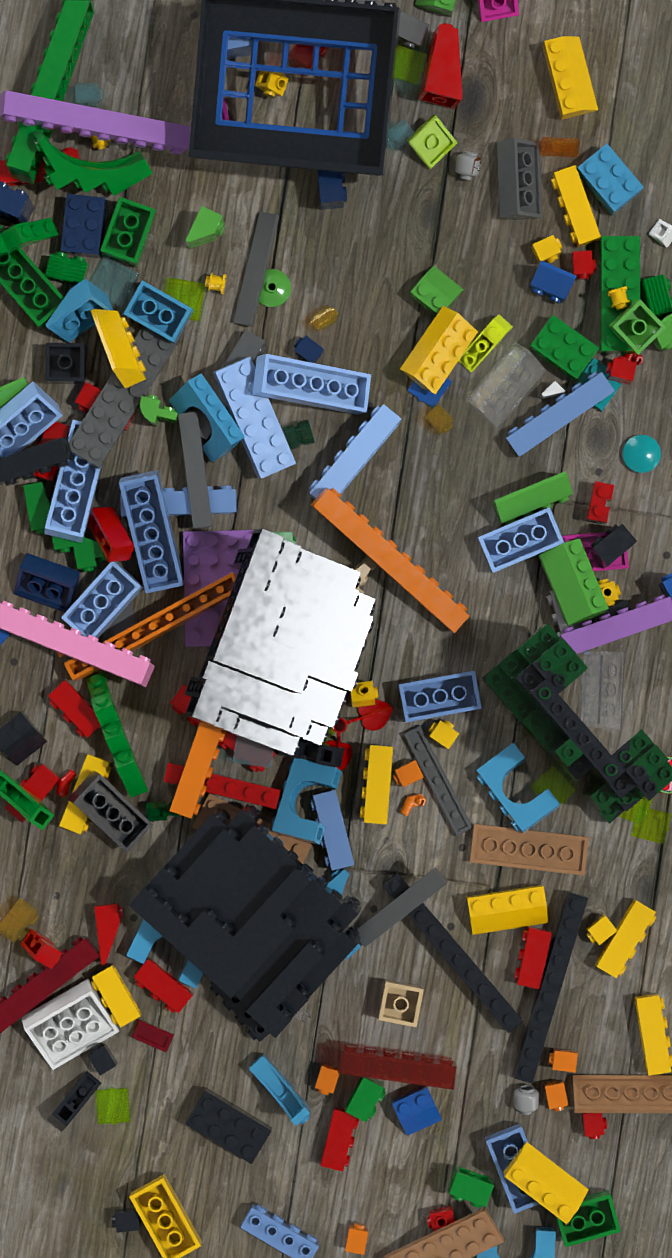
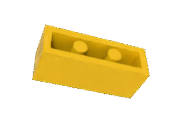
M114 964L92 976L93 981L91 983L94 989L102 994L101 1001L105 1008H110L112 1012L110 1016L115 1025L119 1024L121 1028L142 1015Z

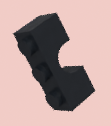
M299 739L300 747L297 753L294 752L293 756L280 752V755L296 759H307L321 765L341 767L345 748L326 743L317 745Z

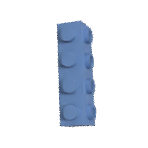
M336 790L313 795L314 799L310 800L313 811L317 810L319 817L315 818V821L325 826L321 845L322 848L327 849L328 855L325 856L327 867L331 866L333 871L354 865Z
M252 1204L240 1228L291 1258H313L319 1248V1242H317L318 1239L309 1233L305 1235L294 1224H286L281 1216L269 1214L264 1206Z

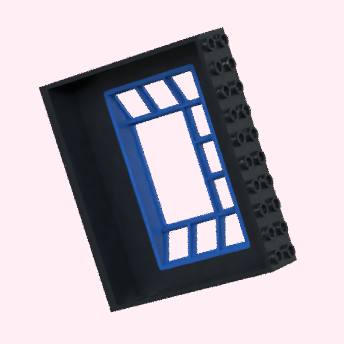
M202 0L189 157L385 176L401 14L400 8L397 7L396 3L384 2V6L377 5L375 1H364V4H359L357 0H345V2H338V0ZM229 37L252 40L250 63L227 60ZM259 41L283 43L281 66L257 64ZM289 44L310 45L314 47L311 69L287 66ZM320 47L344 49L342 72L318 70ZM352 49L372 51L369 74L349 73L350 51ZM226 67L250 70L247 93L224 89ZM256 71L341 78L337 130L252 123ZM348 79L369 80L367 103L346 102ZM224 96L247 99L245 122L222 119ZM346 108L366 110L363 133L343 131Z

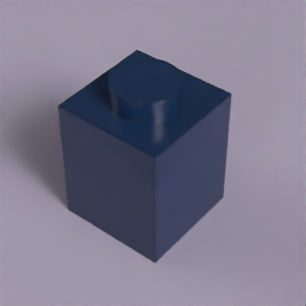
M307 335L304 338L300 337L294 344V353L306 362L316 363L324 352V349Z

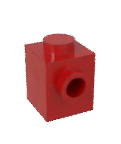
M592 250L572 252V274L576 275L578 280L589 279V276L593 275V271H596V260L592 259Z
M623 356L614 357L607 364V380L630 385L634 379L637 362L628 361L629 359Z
M581 1113L585 1137L599 1139L600 1135H605L604 1129H607L606 1117L602 1116V1113Z
M452 1206L430 1210V1217H426L429 1229L433 1228V1232L455 1222Z

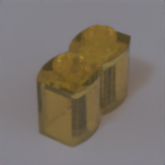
M20 897L1 921L0 932L14 943L17 939L21 941L27 934L26 927L29 924L33 926L39 918L37 915L39 910Z

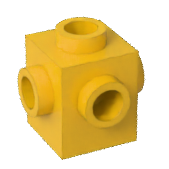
M260 71L255 86L263 90V94L268 97L283 96L289 78L281 72Z
M609 579L598 581L607 605H615V601L619 600L618 596L621 595L619 585L615 584L614 581L609 582ZM605 589L610 590L611 594L609 596L604 595Z

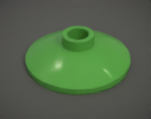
M276 269L266 270L259 303L267 307H278L288 300L291 293V283L283 272ZM274 284L276 288L269 290L268 286Z

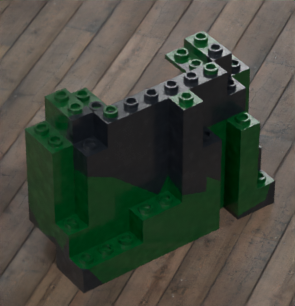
M547 623L500 661L482 679L570 780L578 781L587 772L590 773L596 782L582 794L603 819L610 824L622 812H627L641 799L650 801L672 782V765L668 762L669 759L642 729L612 755L559 695V693L584 673L588 667L564 638H560Z

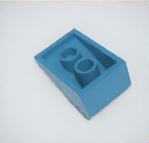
M84 279L69 290L46 323V327L70 343L95 325L90 310H113L108 295L87 279Z

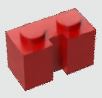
M598 481L593 483L586 521L601 524L607 523L610 507H605L606 501L612 500L614 485Z
M32 928L21 943V946L34 960L50 969L59 962L62 952L54 946V943L48 937Z

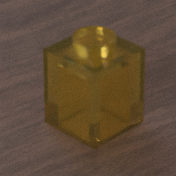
M439 404L424 417V420L439 435L443 432L447 434L454 427L452 424L454 419Z

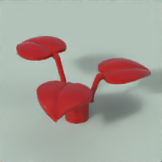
M375 699V705L358 707L360 717L351 720L340 717L338 723L333 726L332 729L337 733L338 740L337 742L330 740L326 744L345 748L341 767H337L339 770L342 771L352 758V748L348 743H341V733L347 730L348 724L362 720L363 726L368 730L376 731L383 728L393 711L388 703Z

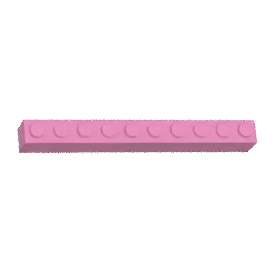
M3 601L0 603L1 630L141 686H147L155 667L150 663L151 659L142 655L139 658L132 656L133 652L124 648L122 651L115 649L116 645L105 641V644L99 643L98 638L89 634L87 637L81 635L82 632L77 629L71 628L70 631L64 629L65 625L54 621L53 624L47 622L48 618L39 614L34 617L30 615L31 612L24 608L14 609V605L9 602Z

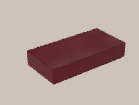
M139 1019L131 1038L167 1053L175 1034Z

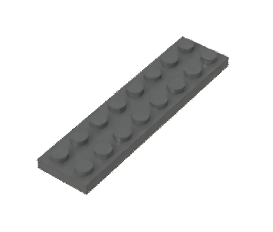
M144 325L135 337V342L132 343L133 346H137L141 356L138 359L139 361L142 360L146 371H144L146 380L125 389L113 372L69 442L73 455L97 469L101 467L140 405L141 396L145 397L178 343L168 340Z

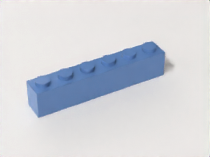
M594 372L587 377L589 380L584 385L578 383L571 388L573 391L568 396L565 393L555 399L557 402L555 405L550 407L548 404L539 410L541 413L539 416L534 418L532 415L523 421L525 424L523 427L518 429L516 426L507 432L509 436L506 439L517 455L520 457L613 393L615 390L602 372L600 374Z
M207 486L211 514L237 513L236 489H232V486H220V490H213V487ZM188 487L182 488V491H174V488H163L169 516L191 515ZM120 493L121 517L127 518L122 494Z

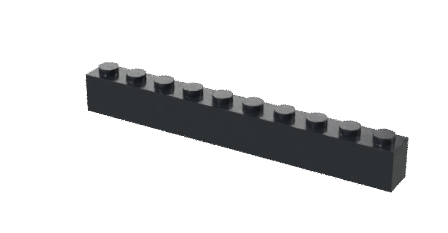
M398 872L383 883L385 889L394 899L410 887ZM424 903L407 914L508 1033L523 1022L520 1015Z
M567 891L544 968L541 987L537 991L512 1074L514 1079L533 1084L588 901L586 896Z

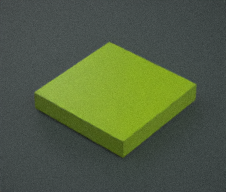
M435 114L406 140L429 169L457 144V141Z

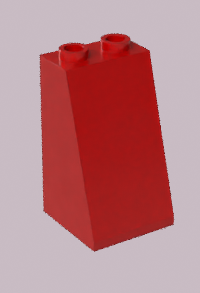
M443 23L439 24L432 34L418 100L455 109L462 100L459 35L457 28H453L451 24Z

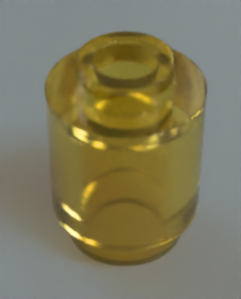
M326 305L314 313L310 321L317 332L321 329L323 331L338 321L336 317L339 314L333 306L329 307Z

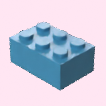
M605 144L577 168L582 181L611 215H614L644 188L608 144Z
M142 280L124 315L176 343L192 316L194 309Z

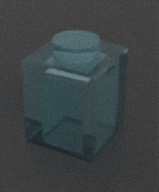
M98 83L75 84L76 104L89 107L100 106V101L103 100V89H100Z
M404 119L389 130L388 146L391 149L395 148L397 152L408 144L406 140L414 133L413 129Z

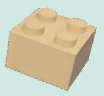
M385 979L378 1020L417 1027L424 988Z

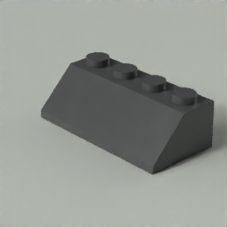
M518 138L497 142L500 218L510 220L541 219L542 196L539 142Z

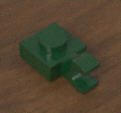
M165 801L146 803L147 817L150 822L167 820V816H179L180 814L170 811L172 802L166 805Z

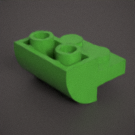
M147 394L146 397L141 396V411L151 425L158 427L159 420L178 424L179 417L174 408L164 406L162 409L163 404L157 396Z

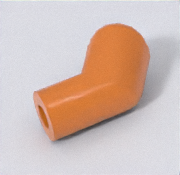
M422 794L408 796L400 813L408 816L412 807L424 806L426 798Z

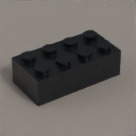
M94 770L67 798L126 853L153 825L101 774Z
M207 1087L186 1121L187 1126L250 1164L253 1163L272 1131L270 1125Z

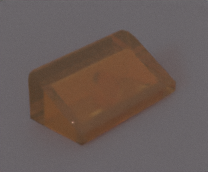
M543 137L540 144V155L578 157L580 139Z

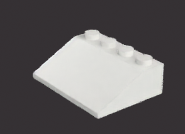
M89 979L21 1017L24 1030L52 1070L119 1032L117 1025L112 1021L110 1013L103 1005L99 994Z

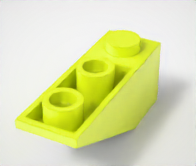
M497 315L466 349L459 362L472 373L513 326L501 315Z

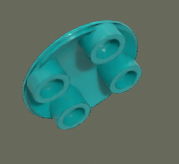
M636 435L630 438L623 448L625 465L638 473H646L653 470L661 458L659 444L647 435Z

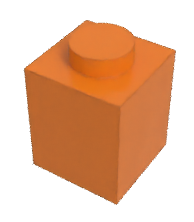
M416 760L395 769L396 774L393 775L397 785L401 784L402 787L424 778Z
M553 1048V1053H549L548 1064L551 1065L552 1070L576 1073L578 1053L574 1050Z
M321 1064L315 1083V1088L318 1089L317 1092L325 1095L334 1093L340 1074L339 1068Z
M563 1080L544 1083L548 1108L553 1109V1111L564 1110V1107L568 1106Z
M349 1224L345 1244L346 1252L364 1255L368 1237V1228H365L364 1224Z

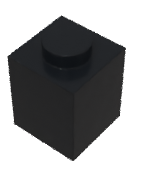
M99 1043L90 1049L91 1053H89L88 1057L100 1076L118 1064L107 1044L101 1046Z
M135 1207L117 1209L114 1216H112L113 1228L116 1227L117 1233L140 1230V1216Z

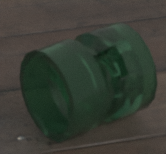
M308 419L298 422L297 426L289 424L282 427L290 450L299 448L300 443L304 445L315 443Z

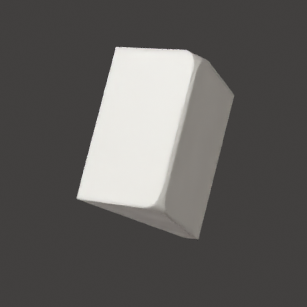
M659 219L648 235L667 248L672 242V225Z
M555 381L540 396L544 399L564 394L565 390Z

